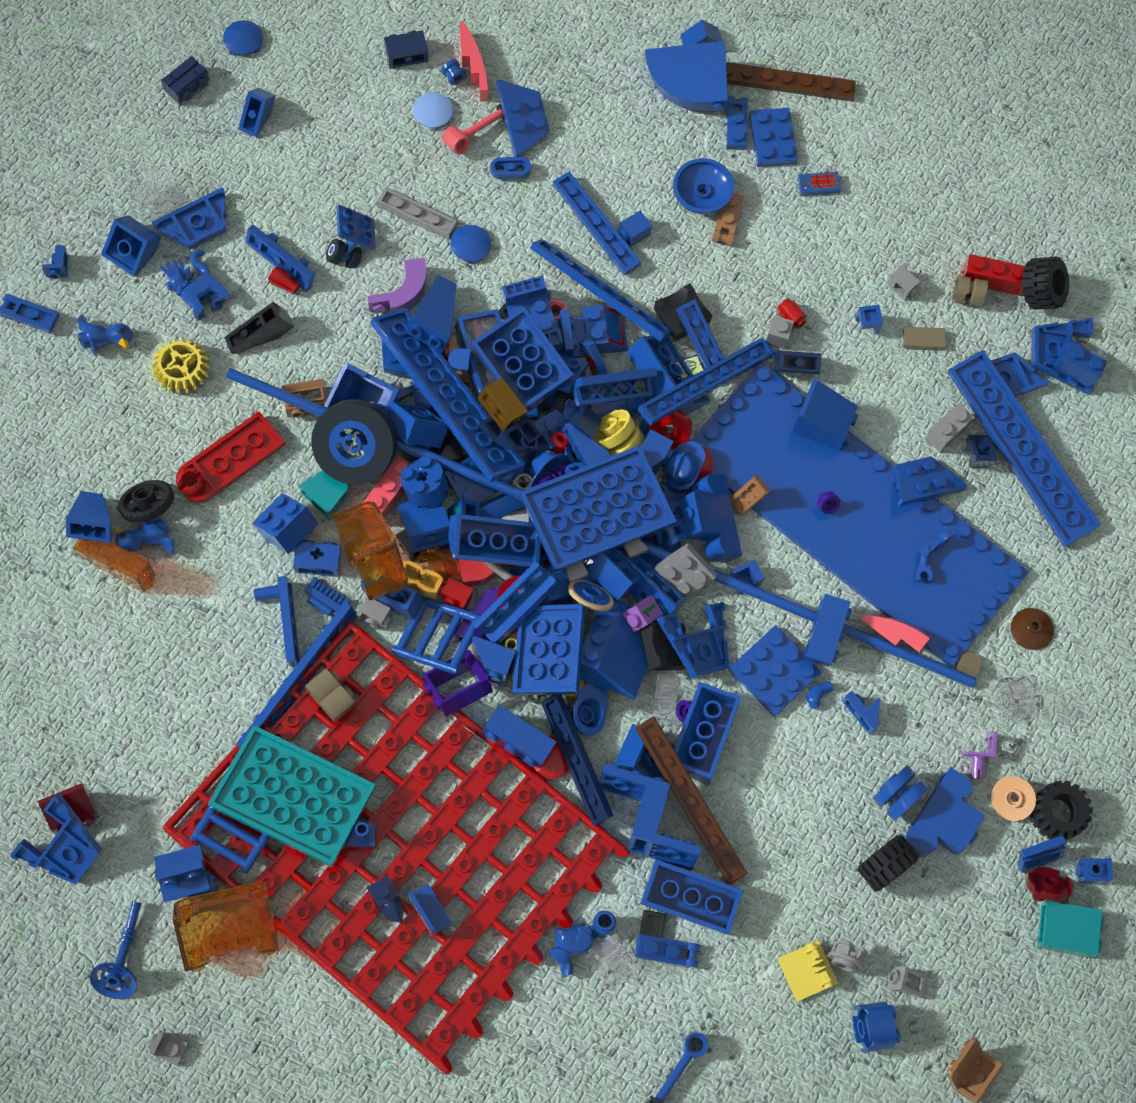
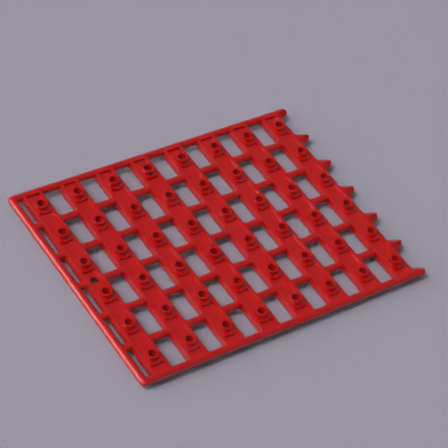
M349 621L331 640L332 643L328 648H324L316 657L318 660L314 666H308L302 674L305 678L301 684L295 683L288 694L295 700L294 704L272 728L268 725L271 721L268 719L261 729L274 735H280L282 739L291 743L315 716L329 730L311 749L310 753L332 763L344 748L349 745L363 757L351 773L372 783L383 773L398 786L374 814L366 807L361 813V816L367 820L366 823L376 824L375 848H342L333 867L328 866L312 884L297 871L309 857L308 855L289 846H285L277 854L266 845L261 853L272 862L247 890L231 877L240 867L239 865L219 853L211 860L202 852L203 859L208 870L442 1073L449 1075L452 1072V1065L445 1055L462 1033L473 1038L482 1036L483 1028L476 1018L478 1013L492 996L504 1001H509L513 998V990L506 979L522 960L533 964H540L543 961V954L536 945L538 940L552 923L563 928L571 927L573 919L568 913L566 906L581 888L594 893L601 890L602 883L595 874V871L610 853L621 857H628L630 851L601 825L593 826L589 816L516 755L507 752L504 746L499 743H494L487 739L481 733L483 728L461 710L452 714L457 719L433 746L418 733L437 711L432 702L433 694L428 696L427 691L422 686V684L426 683L425 680L357 624ZM353 632L355 636L331 661L328 657ZM374 650L389 663L365 689L350 676ZM321 665L326 667L325 669L329 672L334 671L341 679L339 684L341 686L345 683L359 695L355 700L356 706L335 723L320 710V705L306 690L303 694L298 691ZM408 678L423 691L399 717L385 706L384 703ZM282 701L275 712L278 713L286 702ZM379 711L393 725L369 751L354 737ZM473 733H475L490 745L491 748L467 774L452 760L474 736ZM412 739L428 753L408 776L403 779L388 766ZM237 745L163 825V830L184 849L201 843L199 841L197 843L192 842L189 838L209 808L208 802L214 792L209 796L206 791L231 765L240 749ZM510 762L526 776L502 803L486 789ZM447 768L462 782L445 802L437 808L423 796V793L442 771ZM545 791L561 805L537 832L521 817ZM481 796L496 809V812L479 832L472 837L457 823ZM200 799L203 804L179 830L174 828ZM417 802L432 817L408 843L392 829ZM217 811L216 814L257 838L261 837V832ZM580 820L596 834L575 860L572 861L557 849L556 846L576 822ZM210 822L204 834L208 835L216 824ZM516 825L532 840L508 867L493 855L492 852ZM452 831L467 846L443 873L427 858L448 833ZM235 835L226 844V847L246 859L254 848ZM387 837L402 851L383 874L377 878L362 864L384 838ZM552 855L567 869L546 895L542 896L527 881L546 858ZM486 860L501 872L502 875L485 896L477 902L462 887ZM422 866L437 879L431 889L443 909L457 896L473 910L449 938L442 932L433 936L442 947L422 971L417 974L401 961L425 931L431 935L415 907L412 908L400 897L403 912L407 916L382 944L366 931L381 913L369 891L364 894L348 914L332 901V898L355 872L371 885L387 875L398 893L419 867ZM291 878L306 892L281 920L266 905ZM522 890L538 904L517 930L513 932L497 917L516 894ZM326 908L341 922L320 947L315 950L300 935L319 913ZM493 926L508 940L488 965L483 968L467 953L486 930ZM360 937L376 953L351 981L335 966ZM462 962L478 977L453 1005L436 990L456 966ZM396 968L412 983L391 1008L386 1011L370 996L391 971ZM431 998L447 1014L426 1040L422 1042L406 1026Z

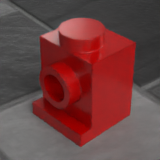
M451 578L448 579L447 583H443L438 591V595L442 596L445 604L457 606L464 610L467 609L474 596L473 588Z

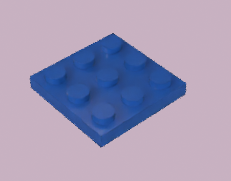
M776 625L728 669L773 717L780 713L822 673L813 662L802 659L804 653Z

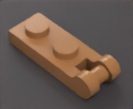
M733 193L728 205L719 211L712 238L713 242L718 243V241L726 242V245L732 246L744 195Z

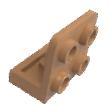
M972 1037L970 1041H966L962 1045L961 1054L957 1060H953L949 1064L947 1076L956 1092L973 1103H980L1004 1066L996 1059L984 1053L978 1039Z

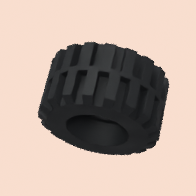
M1060 257L1032 258L1026 263L1022 274V290L1025 301L1033 310L1057 309L1066 302L1069 294V275L1067 267Z
M1060 780L1048 784L1037 792L1036 805L1033 813L1030 814V818L1035 819L1033 826L1041 829L1039 831L1041 835L1048 834V839L1063 835L1065 840H1069L1080 834L1089 826L1087 823L1092 820V816L1089 814L1093 812V807L1088 805L1091 803V799H1086L1084 796L1087 794L1086 791H1080V786L1077 784L1071 786L1070 781L1062 783ZM1052 800H1061L1067 804L1071 812L1069 822H1062L1053 815L1051 810Z
M902 834L896 835L862 862L857 871L874 892L885 888L915 864L919 859V855Z

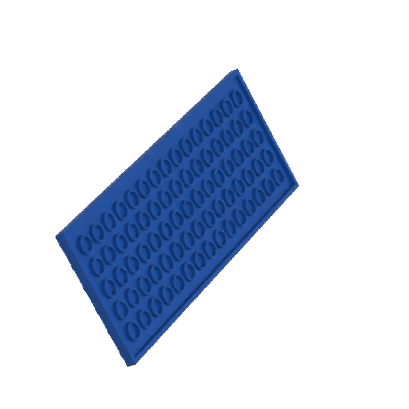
M760 363L691 441L697 442L708 450L713 459L712 474L726 475L728 489L733 495L758 474L771 491L751 509L885 616L907 622L930 635L931 638L924 647L952 668L1030 571L936 498L899 507L898 499L900 496L899 491L896 490L895 466L853 433L848 444L843 443L841 449L838 450L792 432L806 397L763 363ZM827 491L834 492L840 499L839 508L831 514L823 513L817 506L819 495ZM948 529L952 534L951 538L944 544L937 546L932 553H929L928 565L931 566L933 573L931 582H927L928 577L924 573L920 574V581L916 582L915 574L918 565H920V548L932 542L941 532Z

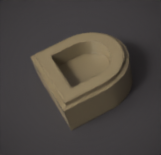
M964 653L959 660L956 670L977 678L982 666V660L974 653Z

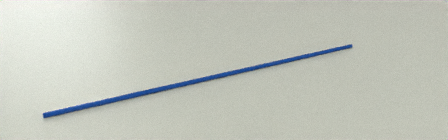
M229 368L226 378L319 417L328 410L326 407L232 368ZM348 428L350 430H357L358 433L361 432L360 430L355 428ZM397 437L398 450L418 458L428 456L431 460L438 462L444 469L521 500L519 494L521 491H524L523 489L499 479L489 482L480 471L415 444L413 447L407 446L401 442L402 439ZM640 538L647 546L648 550L646 553L665 559L674 553ZM713 569L717 573L713 581L814 622L816 611ZM844 623L845 636L970 688H973L977 678L898 645L895 646L891 642Z

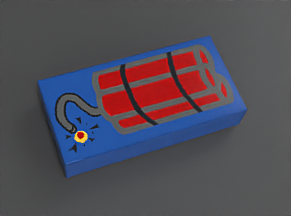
M838 171L798 175L800 196L840 193L841 191Z
M585 339L579 342L592 376L608 374L595 342Z

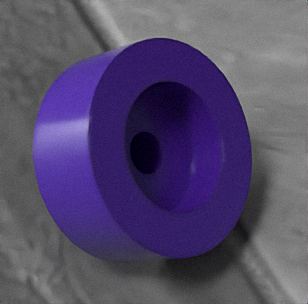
M827 491L819 495L817 506L823 513L831 514L839 508L840 499L834 492Z
M682 700L678 703L676 715L679 721L684 723L692 700Z

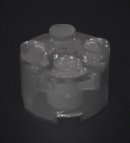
M1020 675L1002 678L998 681L997 687H1001L1000 697H996L1002 717H1008V722L1036 718L1040 709L1044 708V698L1039 695L1036 676Z
M615 933L611 936H606L585 953L587 960L592 959L594 962L593 971L606 986L611 983L612 990L618 988L637 972L635 964L638 963L636 956L631 951L627 952L624 949L622 940Z

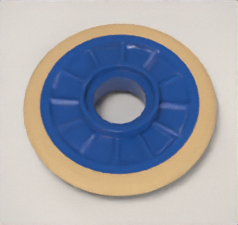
M585 580L569 583L568 591L570 595L585 607L596 611H607L613 607L611 595L597 584Z

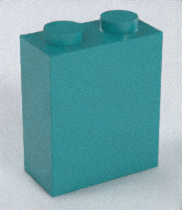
M1046 900L1041 903L1037 948L1086 958L1098 956V953L1102 950V940L1100 939V930L1102 931L1104 927L1102 910Z

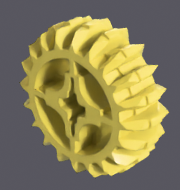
M182 337L180 342H177L175 338L172 344L166 341L165 348L159 346L158 350L160 353H154L155 360H152V366L154 367L152 372L153 375H156L155 380L158 383L160 382L163 389L167 387L170 392L176 389V392L180 394L181 389L188 393V388L197 389V383L203 385L202 378H208L207 371H210L208 364L210 360L206 356V350L201 349L202 347L199 343L194 345L192 339L186 343L185 338ZM172 357V361L165 368L167 361ZM197 363L196 369L190 374V370Z

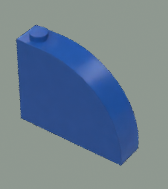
M725 41L645 49L650 77L657 90L667 100L679 107L694 111L721 112L729 109Z

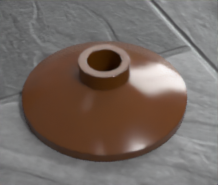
M1022 609L1011 621L1010 630L1012 637L1025 649H1042L1053 638V623L1050 617L1039 609ZM1031 624L1037 625L1038 629L1034 630Z

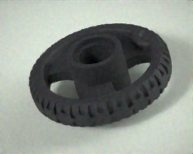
M161 480L140 482L123 493L118 502V510L121 516L129 522L139 523L153 520L164 514L173 504V489L168 483ZM155 491L165 492V497L157 499Z

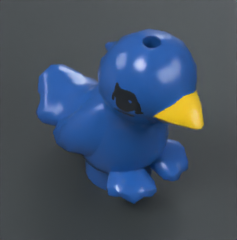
M82 314L77 318L79 329L83 331L77 334L78 339L84 350L91 348L94 356L97 355L96 348L113 343L121 345L126 349L128 343L132 340L133 332L124 323L109 324V328L106 329L100 325L88 323L86 317Z
M160 518L156 521L154 519L146 521L145 524L136 530H124L119 527L115 529L114 545L121 552L128 553L132 551L137 552L138 549L142 550L140 544L162 546L169 554H173L175 551L174 540L166 536L170 529Z

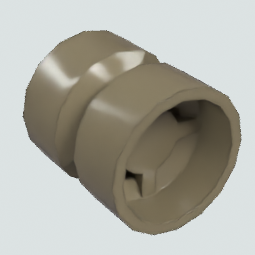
M958 275L953 289L952 301L960 303L969 301L970 305L982 307L986 298L988 281L976 278L971 281L970 277Z

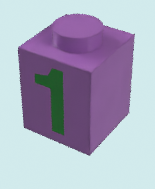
M652 595L622 613L633 632L645 627L663 615Z

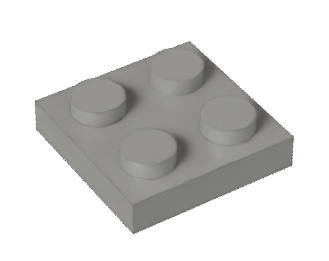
M689 543L655 566V570L684 598L708 584L717 576L713 568Z

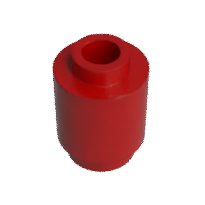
M787 298L777 307L781 318L794 321L792 329H799L807 322V314L794 300Z

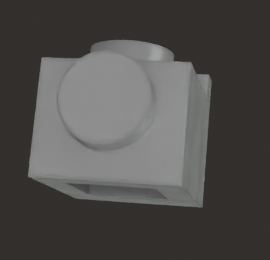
M906 263L890 276L887 283L903 300H906L910 295L914 297L921 290V287L918 286L920 281L913 272L907 270L908 265Z
M369 596L366 597L356 614L357 621L362 622L365 619L367 625L381 629L387 628L393 618L391 616V608Z

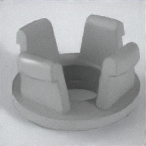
M840 939L838 943L836 941L832 943L833 947L831 952L828 953L827 959L831 961L835 968L848 973L862 972L864 970L865 957L868 956V951L864 947H861L859 952L850 951L851 941Z

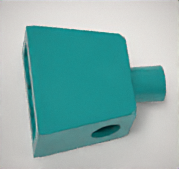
M323 470L299 485L301 494L328 520L332 519L350 496V488L347 484L331 478Z

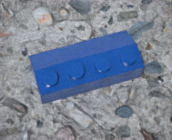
M643 336L627 351L632 364L638 370L656 368L657 376L651 378L654 397L687 380L682 379L675 382L683 375L681 367L689 378L694 376L670 338L660 342L653 336ZM704 395L680 410L688 415L709 403L710 399L707 395Z
M462 514L450 516L448 540L453 559L530 567L535 561L539 563L541 541L532 522Z
M700 681L674 750L692 779L710 785L741 696Z

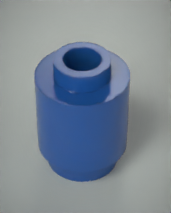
M609 911L598 912L593 919L592 929L599 938H609L612 936L616 928L615 916ZM602 923H605L608 927L603 928L600 925Z

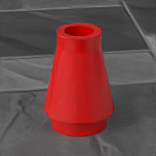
M276 266L268 277L271 285L293 295L300 287V284L283 267Z

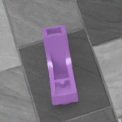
M425 257L404 260L406 278L399 289L390 293L367 296L369 313H382L386 310L393 312L403 308L409 311L416 306L426 289Z

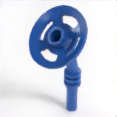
M132 901L126 927L122 929L124 931L121 933L123 938H120L121 945L115 963L106 962L98 964L90 973L91 985L97 992L106 997L123 999L131 996L136 990V977L124 964L130 944L134 942L132 939L135 938L133 933H136L135 926L141 907L140 902ZM99 970H102L100 975L101 979L99 980L97 973ZM129 977L131 978V985H130V987L127 985V984H128V981H129ZM108 984L112 987L119 986L121 990L109 989L106 987V985Z

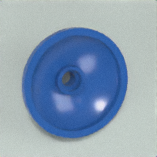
M698 158L688 161L678 169L673 181V192L677 201L685 209L697 214H712L722 210L731 201L734 193V180L730 171L721 163L712 159Z

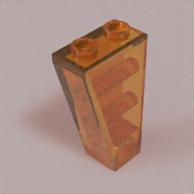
M79 539L73 547L77 556L142 593L147 588H151L155 582V573L149 561L117 545Z

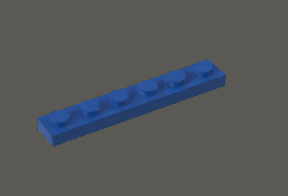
M570 171L553 181L554 188L624 276L641 266L639 258Z

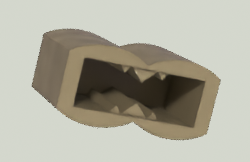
M325 669L306 684L305 689L335 723L356 706L354 701L356 696L348 687L344 689L339 684L341 679L334 671L329 672Z

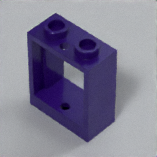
M470 649L467 650L459 665L460 673L458 675L436 668L422 674L426 682L422 684L423 688L427 691L428 696L433 694L432 702L437 711L442 710L446 717L493 692L488 676ZM469 671L476 682L443 699L437 687Z

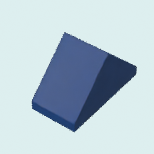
M700 20L680 35L683 45L722 41L719 28L704 20Z

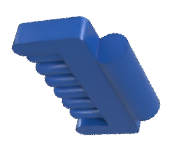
M314 577L305 588V593L310 596L307 603L327 616H330L332 612H336L345 602L350 603V598H345L344 595L341 596L339 592L335 595L336 590H332L331 587L327 588V584H323L322 581L318 582L317 577Z

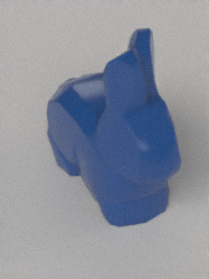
M578 924L565 929L555 928L556 947L550 949V955L556 963L560 964V971L563 977H568V975L573 973L572 956L585 954L591 948L593 941L599 937L590 926Z

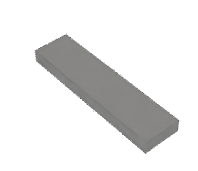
M385 187L376 202L377 207L447 240L451 238L458 226V220Z

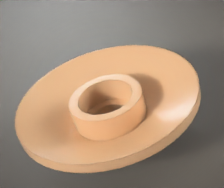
M1007 776L1000 779L994 785L991 792V802L993 808L1001 817L1010 821H1019L1025 819L1033 812L1036 805V793L1027 780L1018 776ZM1013 793L1018 794V796H1019V800H1018V801H1014V800H1013V798H1012Z

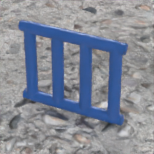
M422 597L424 601L414 620H410L397 646L394 645L391 652L398 656L458 675L460 673L459 665L472 642L473 636L477 632L473 623L481 615ZM426 608L435 609L436 611L415 651L405 649ZM444 613L454 615L433 657L423 655ZM462 619L472 621L451 663L441 661Z
M209 807L189 840L195 843L197 841L201 842L241 866V870L247 874L271 837L262 833L261 837L257 838L216 814L217 810ZM210 822L215 823L252 845L254 848L247 859L204 834Z

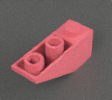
M459 560L462 584L468 587L485 585L497 576L494 571L482 562ZM499 564L504 569H507L511 566L507 564Z

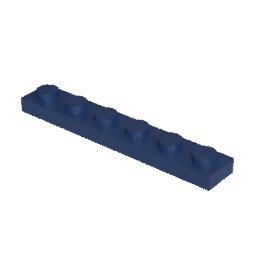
M553 694L542 701L541 705L592 825L601 824L614 815L562 694Z

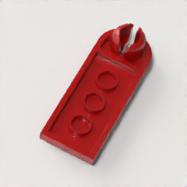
M258 411L182 465L176 475L177 487L187 500L194 503L206 502L276 453L286 443L262 413Z

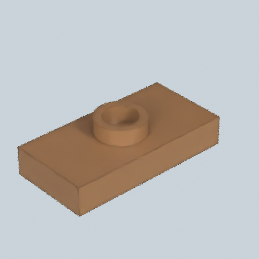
M757 474L730 498L731 504L742 517L771 490Z

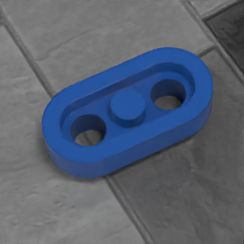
M498 157L491 162L490 172L496 179H523L529 176L531 163L525 157Z

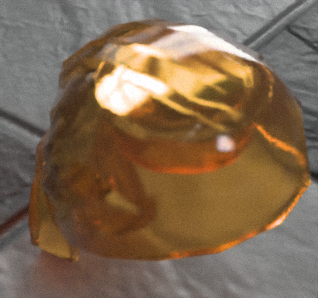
M429 548L420 551V554L417 556L420 563L428 562L431 571L438 573L444 582L448 581L449 578L452 579L456 574L457 559H453L450 550Z

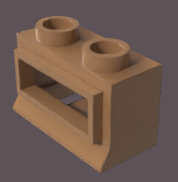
M324 378L281 385L283 390L292 394L301 393V395H308L309 392L321 390L322 398L310 399L309 401L323 407L327 401ZM284 402L287 417L297 418L310 413Z

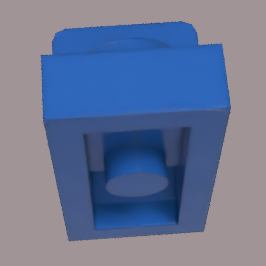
M851 691L842 699L843 704L867 733L871 735L878 728L880 698L866 708L865 702L859 694Z

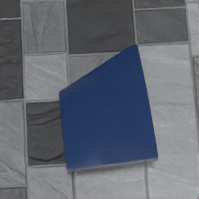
M491 416L478 425L491 440L512 452L553 450L556 448L545 431L540 433L529 417L525 419L521 417V421L504 432Z

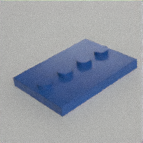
M583 604L537 606L518 625L513 694H579L586 608Z

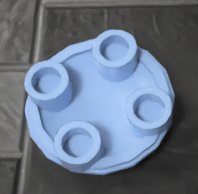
M436 92L426 93L415 101L413 113L420 124L433 131L447 124L453 117V106L450 100L443 94Z

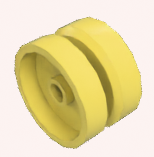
M615 410L602 417L597 433L592 440L605 448L610 456H614L639 445L642 446L644 435L638 426L635 425L628 411Z

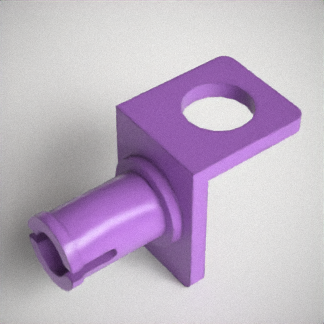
M993 731L988 734L987 753L961 752V755L972 758L970 778L985 779V759L996 757L997 732Z

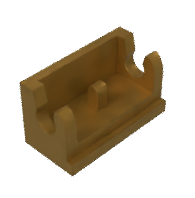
M503 378L486 386L478 396V400L503 432L521 421L520 418L528 412Z

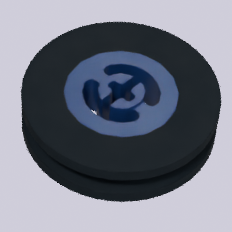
M348 399L334 404L319 417L312 431L311 446L316 462L328 476L345 484L357 485L376 479L388 468L396 453L397 435L391 419L380 407L369 401ZM347 428H355L361 431L356 436L355 443L357 445L352 449L351 454L348 453V451L353 447L354 441L351 439L355 437L357 430H353L347 434L344 431ZM360 450L364 451L363 455H352Z

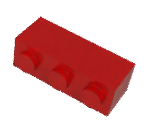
M969 254L963 266L962 276L970 277L971 281L975 278L987 280V289L1021 296L1023 293L1022 274L1025 266Z

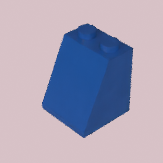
M813 379L792 432L840 450L843 443L848 444L852 434L848 430L850 425L855 426L859 415L855 413L858 406L820 381Z

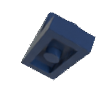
M989 435L967 436V445L971 453L969 468H990L997 461V455Z

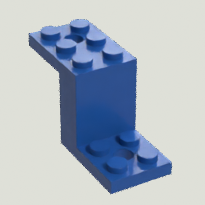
M604 764L599 780L602 789L640 801L627 850L693 870L701 847L696 846L692 841L684 840L682 842L676 840L669 834H657L670 783L659 777L650 778L644 776L639 771L630 772L624 770L616 764Z

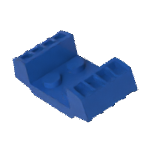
M543 275L502 286L501 291L508 316L525 307L556 351H564L562 335L554 320Z

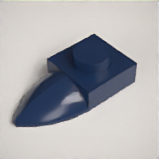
M387 875L367 887L380 911L389 919L401 923L403 921L402 902Z

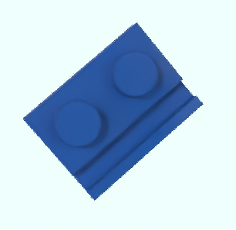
M1063 835L1022 849L1017 865L1020 872L1024 873L1062 859L1065 851L1064 845L1067 843Z

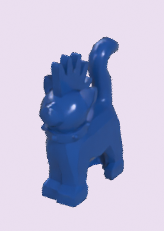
M195 250L191 253L189 260L192 266L202 274L192 282L189 281L193 278L194 272H190V267L184 270V262H181L180 268L176 260L173 261L174 268L169 263H166L168 269L163 266L161 267L163 273L170 279L166 283L167 289L176 292V295L180 296L182 301L193 309L196 321L205 318L201 302L209 299L212 302V309L218 311L222 308L221 301L230 300V294L225 287L211 274L207 265L198 260V258L205 255L203 250Z

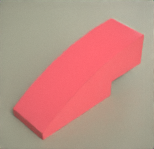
M864 614L861 617V620L895 646L902 639L920 652L931 638L930 635L921 629L892 617L875 614Z

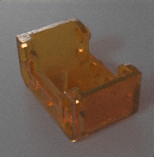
M371 501L364 502L332 514L346 557L351 564L357 565L368 600L378 599L383 595L403 589L408 583V577L395 537L376 503Z
M256 882L188 897L174 904L172 920L185 972L203 970L209 962V956L212 955L223 956L234 950H248L252 946H255L257 953H262L264 956L271 955L275 951L280 950L278 929L268 885L265 882Z

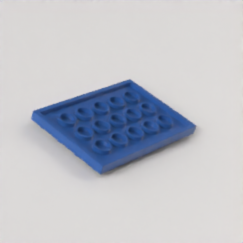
M640 445L521 491L519 494L555 572L673 526L677 522Z

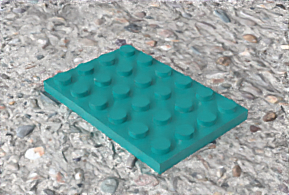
M253 725L208 802V806L333 867L375 790L376 784Z

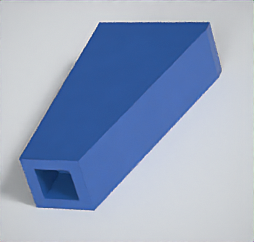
M438 274L411 317L405 333L442 353L451 336L457 284Z

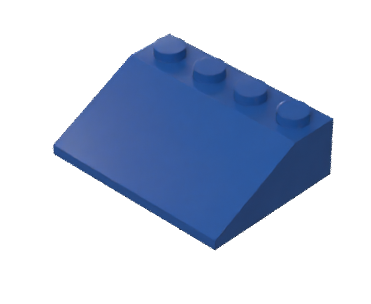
M522 307L471 342L473 351L493 379L497 381L503 378L528 412L540 405L574 376L525 307Z
M612 598L613 607L610 610L596 612L584 642L580 680L635 700L648 667L640 629L633 632L622 614L631 607L622 601H616V599Z

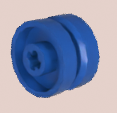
M908 765L898 774L895 773L881 786L882 789L872 798L880 807L885 806L891 799L894 800V803L887 809V814L894 822L930 788L923 780H918L911 787L907 785L915 777V772Z

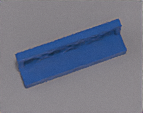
M656 368L575 379L572 381L576 406L653 396L651 378L657 376ZM644 380L646 392L641 393L635 386L638 381ZM620 383L629 388L625 395L616 390ZM601 386H605L610 390V393L605 398L598 393ZM581 388H585L592 393L588 400L582 401Z
M535 561L473 623V626L484 633L492 643L499 645L560 583L548 569Z

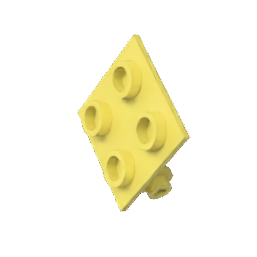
M819 940L777 958L796 1002L839 984Z

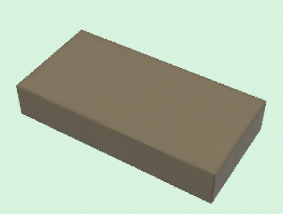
M903 328V349L945 350L946 348L945 328Z

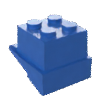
M344 363L324 407L329 409L334 404L344 400L361 399L377 405L388 414L392 401L396 402L401 390L354 365Z

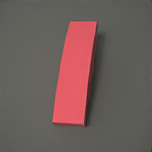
M464 21L460 22L462 67H470L471 84H479L480 101H488V85L483 60L474 37Z

